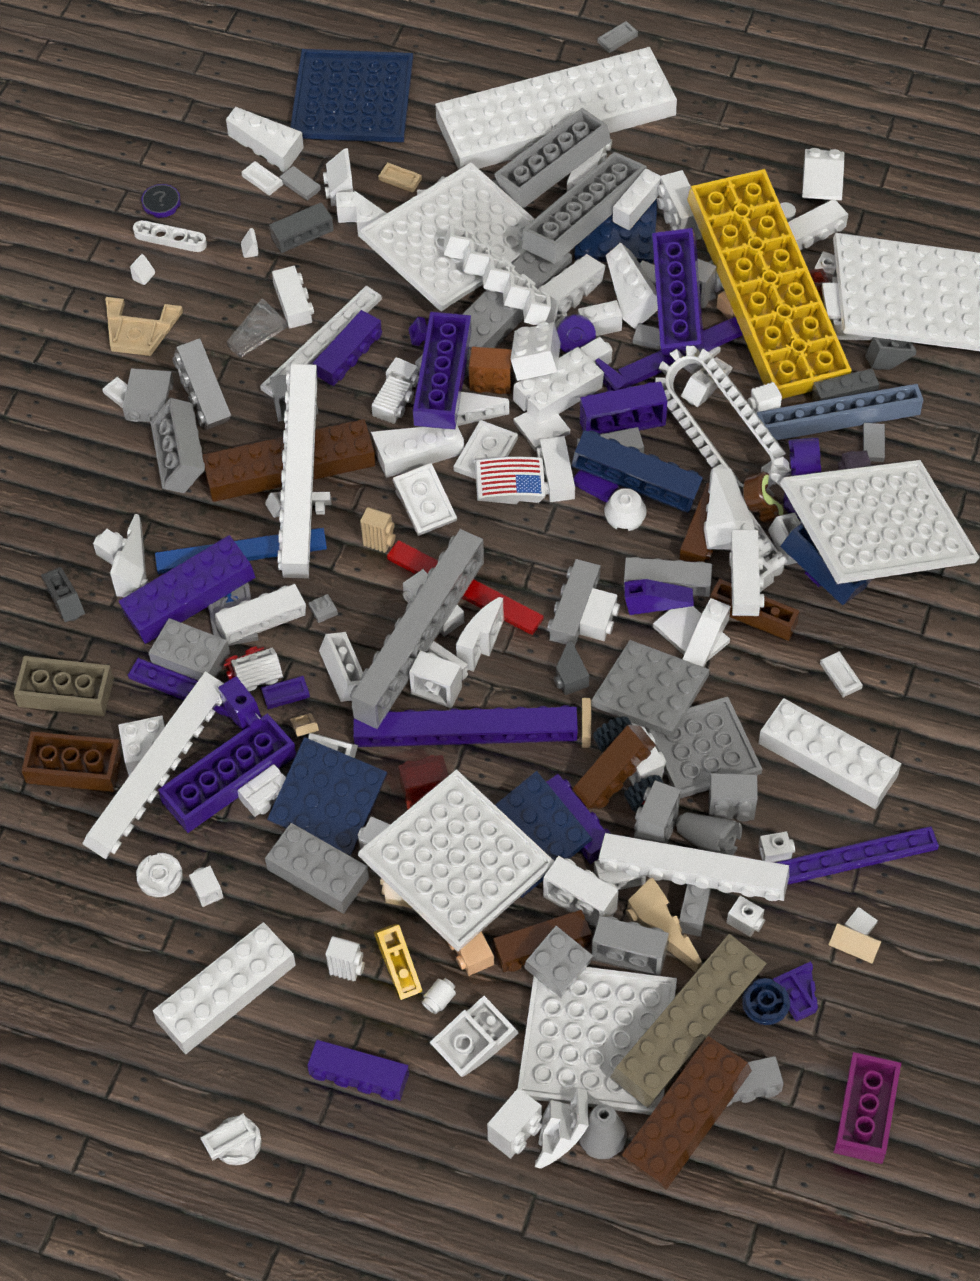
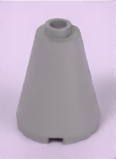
M686 812L680 815L676 821L677 832L699 850L734 855L737 850V846H734L736 838L740 840L742 836V826L734 820Z
M600 1104L588 1114V1127L579 1139V1143L589 1156L596 1159H610L623 1150L627 1140L626 1127L611 1106Z

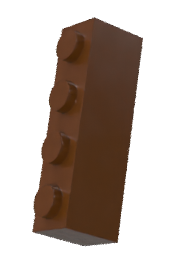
M709 483L706 484L680 549L679 560L684 562L706 563V561H711L714 549H707L704 534V522L707 521L708 513L706 505L709 503L710 497L708 492Z
M720 578L710 595V598L731 606L729 617L787 641L790 640L798 624L799 610L765 596L764 607H760L759 616H732V583Z
M627 725L572 789L588 809H601L609 803V798L623 787V782L637 771L636 767L651 755V751L656 744L641 726Z
M582 909L493 938L494 950L502 971L514 972L522 968L526 960L555 926L560 928L583 948L587 947L591 943V931Z

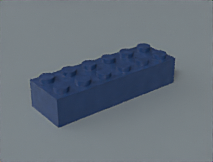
M592 430L583 431L572 462V467L634 490L637 493L687 513L690 511L703 478L693 470L686 471L679 468L673 462L666 463L653 454L646 455L635 447H626L621 445L619 441L601 437L599 433Z

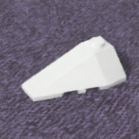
M713 468L711 469L708 489L710 494L709 503L706 505V511L708 512L707 521L704 522L707 549H731L732 530H755L754 523L732 470Z
M135 514L127 532L128 539H123L122 551H117L110 572L116 596L126 597L149 583L148 579H146L142 524L138 514Z

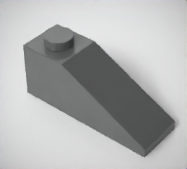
M61 567L41 575L64 622L74 621L85 614L76 590Z

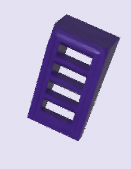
M601 359L595 360V364L604 372L603 384L608 391L628 387V380Z

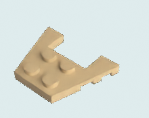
M106 297L111 351L151 356L183 313L182 306L164 304L160 320L121 316L125 305L124 299Z

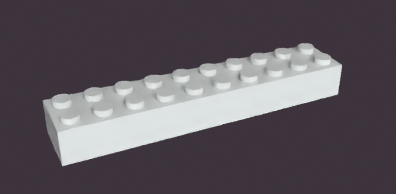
M291 364V372L287 371L286 373L287 391L285 393L286 410L284 414L285 430L283 436L284 450L280 510L281 530H279L280 550H278L279 570L283 572V578H309L317 368L316 365Z

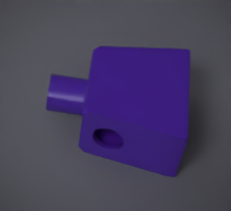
M237 676L218 687L228 716L242 730L248 726L255 730L262 725L261 714L255 699ZM236 698L241 701L240 704L236 703Z

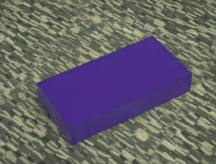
M582 470L573 478L576 487L606 503L619 488V485Z
M304 676L261 688L267 709L310 698Z

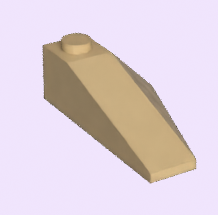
M652 877L628 900L627 916L631 922L639 923L643 927H656L669 933L667 950L693 971L697 972L702 965V961L689 937L685 934L682 936L679 919L677 916H671L666 905L669 902Z

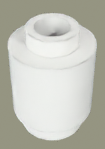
M446 978L443 980L437 979L424 995L425 999L422 1001V1004L430 1012L437 1014L456 995L454 991L455 985Z

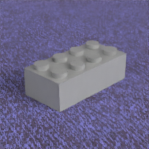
M199 338L176 347L174 357L172 358L176 369L180 368L182 374L180 380L183 387L189 390L188 400L197 410V415L195 416L199 426H203L204 430H208L228 422L231 414L201 339Z
M170 398L150 423L162 489L185 493L200 474L204 472L205 463L202 458V447L199 442V432L196 426L192 403Z
M290 823L265 857L268 871L343 914L369 879L368 866Z

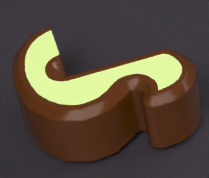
M763 471L746 477L743 486V497L747 507L754 513L759 512V519L764 523L774 521L777 516L784 515V508L779 501L767 493L769 473Z

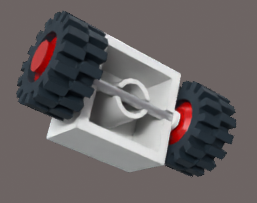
M627 716L609 720V723L602 724V727L597 728V731L593 733V738L601 753L605 752L627 725H632ZM647 733V735L655 743L653 735L651 733ZM656 747L652 749L651 755L636 767L637 771L629 777L633 786H630L629 790L625 791L624 796L634 812H637L639 806L643 807L645 792L648 787L652 788L654 781L664 783L662 776L666 760L662 752H658Z

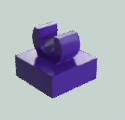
M417 317L408 329L412 345L419 346L426 339L428 325H426L425 318Z

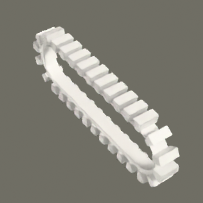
M686 346L687 356L685 357L677 349L671 352L670 355L674 358L675 362L669 366L662 361L658 368L666 375V379L656 378V382L661 381L668 400L667 407L686 430L688 436L696 447L699 448V451L711 467L731 469L676 395L673 388L674 378L681 368L688 364L702 365L770 455L772 467L766 491L774 497L775 495L769 487L775 482L782 488L780 482L783 476L779 474V470L789 471V462L784 457H781L786 454L709 352L704 349L700 352L695 346ZM734 474L736 482L743 496L744 484H742Z

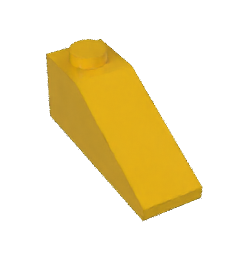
M393 924L374 931L381 954L400 1000L423 992L400 926Z

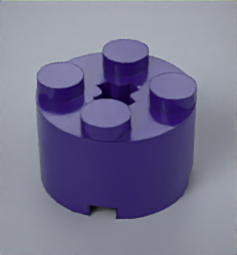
M818 437L789 440V451L792 452L790 453L792 476L821 473Z

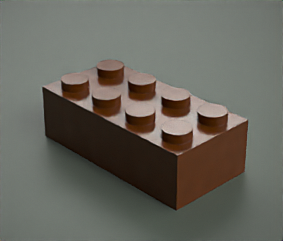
M31 731L21 771L26 784L114 792L123 751L119 739Z

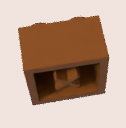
M472 347L469 362L470 391L510 394L513 378L512 350Z

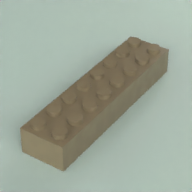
M728 934L616 1066L610 1078L646 1108H649L744 994L746 988L758 977L767 963L731 934Z

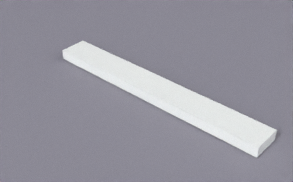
M365 286L270 377L286 375L287 371L291 372V364L313 365V362L360 310L368 313L382 300L381 295ZM269 377L260 385V388L273 398Z

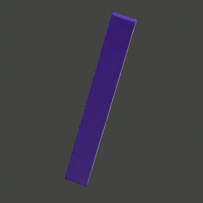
M736 317L703 331L704 350L709 351L743 335ZM660 350L618 369V373L628 380V387L661 373L662 371L658 368L662 361L671 366L675 360L672 356L664 357Z
M932 826L775 863L789 865V880L787 884L789 885L938 850L939 845Z

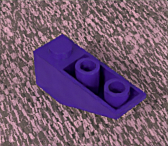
M649 579L625 582V600L629 615L694 606L693 588Z

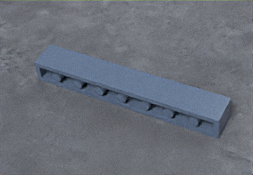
M918 384L760 411L757 412V415L776 440L860 426L864 425V423H877L920 415L923 397Z

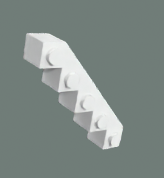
M356 191L336 193L338 223L357 222L358 234L359 230L387 214Z
M450 224L443 243L444 256L462 259L464 272L483 276L484 289L503 293L504 306L522 309L525 323L538 325L546 322L551 309L550 295L546 291L540 292L534 287L535 282L525 274L520 275L514 270L515 266L504 257L500 259L494 254L495 249L484 240L481 242L474 237L475 233L473 231Z

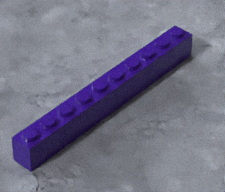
M564 705L551 708L540 706L538 708L517 707L515 709L497 707L494 709L473 708L471 710L450 709L447 711H437L435 709L427 711H389L378 729L354 719V744L358 745V747L577 741V707Z

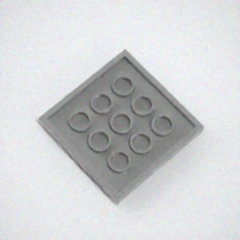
M629 640L591 700V706L620 718L627 716L633 723L672 737L707 680L710 669Z
M729 697L689 708L672 737L646 728L648 733H651L655 739L657 751L662 752L665 757L666 764L664 769L672 787L681 790L680 799L709 790L711 773L762 774V767Z

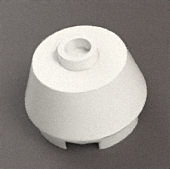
M631 489L616 491L607 501L604 508L607 521L613 528L617 529L618 527L628 529V531L638 528L645 519L647 512L640 495Z

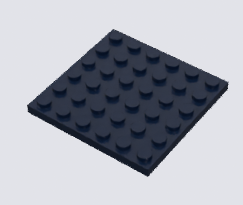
M302 49L290 128L302 132L303 139L404 142L413 53Z

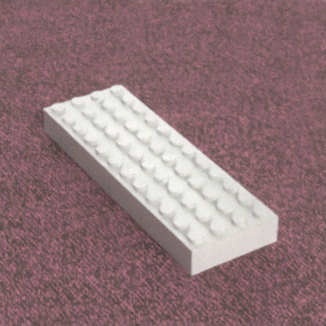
M647 47L443 101L435 105L436 120L459 170L469 163L474 164L480 169L515 159L581 108H584L607 124L608 130L612 133L675 116L677 99L651 48Z

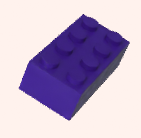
M661 381L580 397V424L582 431L592 430L599 434H605L636 427L640 431L665 426L668 400Z

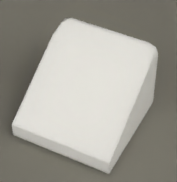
M253 228L249 229L241 242L244 258L258 256L259 254Z
M143 254L130 266L133 280L142 285H145L155 274L154 268Z
M281 492L270 493L265 502L274 518L280 516Z

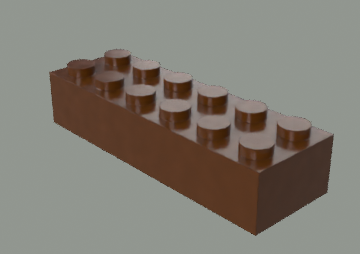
M708 1036L623 1152L622 1156L627 1163L667 1190L752 1072L748 1062Z

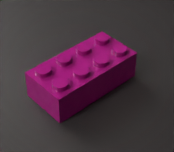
M853 1052L849 1065L834 1153L879 1164L883 1163L901 1068L900 1062Z

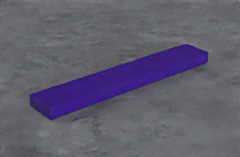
M137 658L128 674V678L182 700L186 699L198 682V680ZM236 698V703L240 704L241 701ZM223 703L220 707L216 705L213 708L216 713L229 717Z

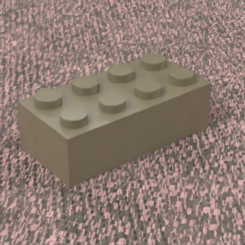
M24 656L14 696L18 707L105 717L114 677L110 665Z

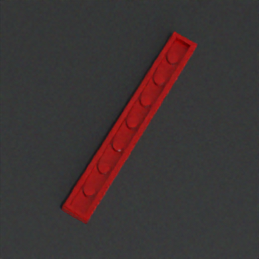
M399 540L387 554V560L414 574H417L422 569L428 574L430 569L435 568L438 564V560ZM473 579L462 599L482 609L493 600L501 597L503 598L504 621L531 635L534 634L544 620L543 615Z

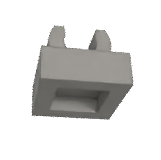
M328 594L309 602V608L318 623L338 615L337 609Z

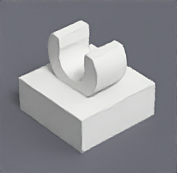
M312 492V505H315L316 515H324L325 505H331L330 492Z

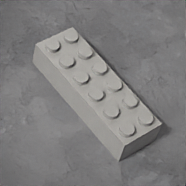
M581 108L497 171L495 178L498 187L521 207H526L611 142L607 124L584 108Z

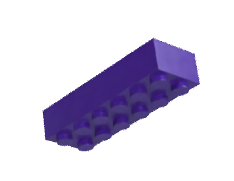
M693 228L652 233L661 351L664 357L671 356L670 353L676 349L681 354H686V346H695L701 352L704 349L694 230Z
M430 312L413 408L414 426L456 429L472 331L471 315Z
M228 535L119 600V604L144 644L159 636L169 618L181 623L256 577L250 562L231 536Z
M268 713L261 717L262 725L258 729L253 730L248 726L158 789L161 802L187 833L239 797L237 790L267 768L275 765L279 769L296 757L294 742Z

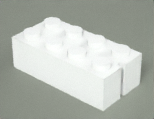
M577 347L559 358L556 373L523 379L514 384L513 401L524 412L527 410V414L539 425L556 413L559 414L580 402V397H585L600 390L603 385L604 372Z

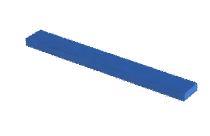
M324 528L312 529L310 552L327 549ZM279 534L234 541L248 561L278 557V550H280ZM213 544L155 553L158 574L170 571Z

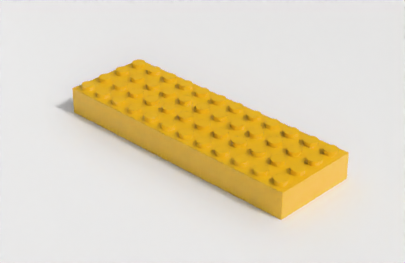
M762 169L691 186L687 201L713 264L717 266L716 271L763 384L767 385L774 382L782 395L781 399L812 392L814 382L850 374L852 370L766 170Z

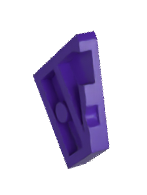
M811 961L773 978L774 982L786 989L790 998L789 1012L796 1022L816 1013L818 1009L817 998L814 994L816 989L815 981L812 978L813 964Z

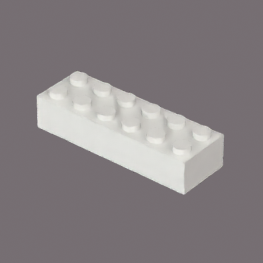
M784 698L760 731V745L875 810L898 777L901 767L900 762Z
M263 922L153 1010L156 1022L178 1047L187 1054L296 966L294 954Z

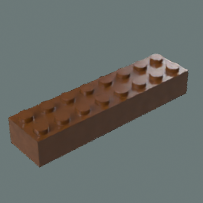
M365 419L315 430L313 480L375 466L374 450ZM283 437L202 454L212 502L282 487Z

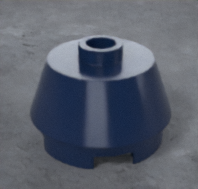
M764 978L756 980L746 988L742 998V1005L747 1016L755 1023L772 1025L785 1018L790 1008V998L786 989L772 979Z

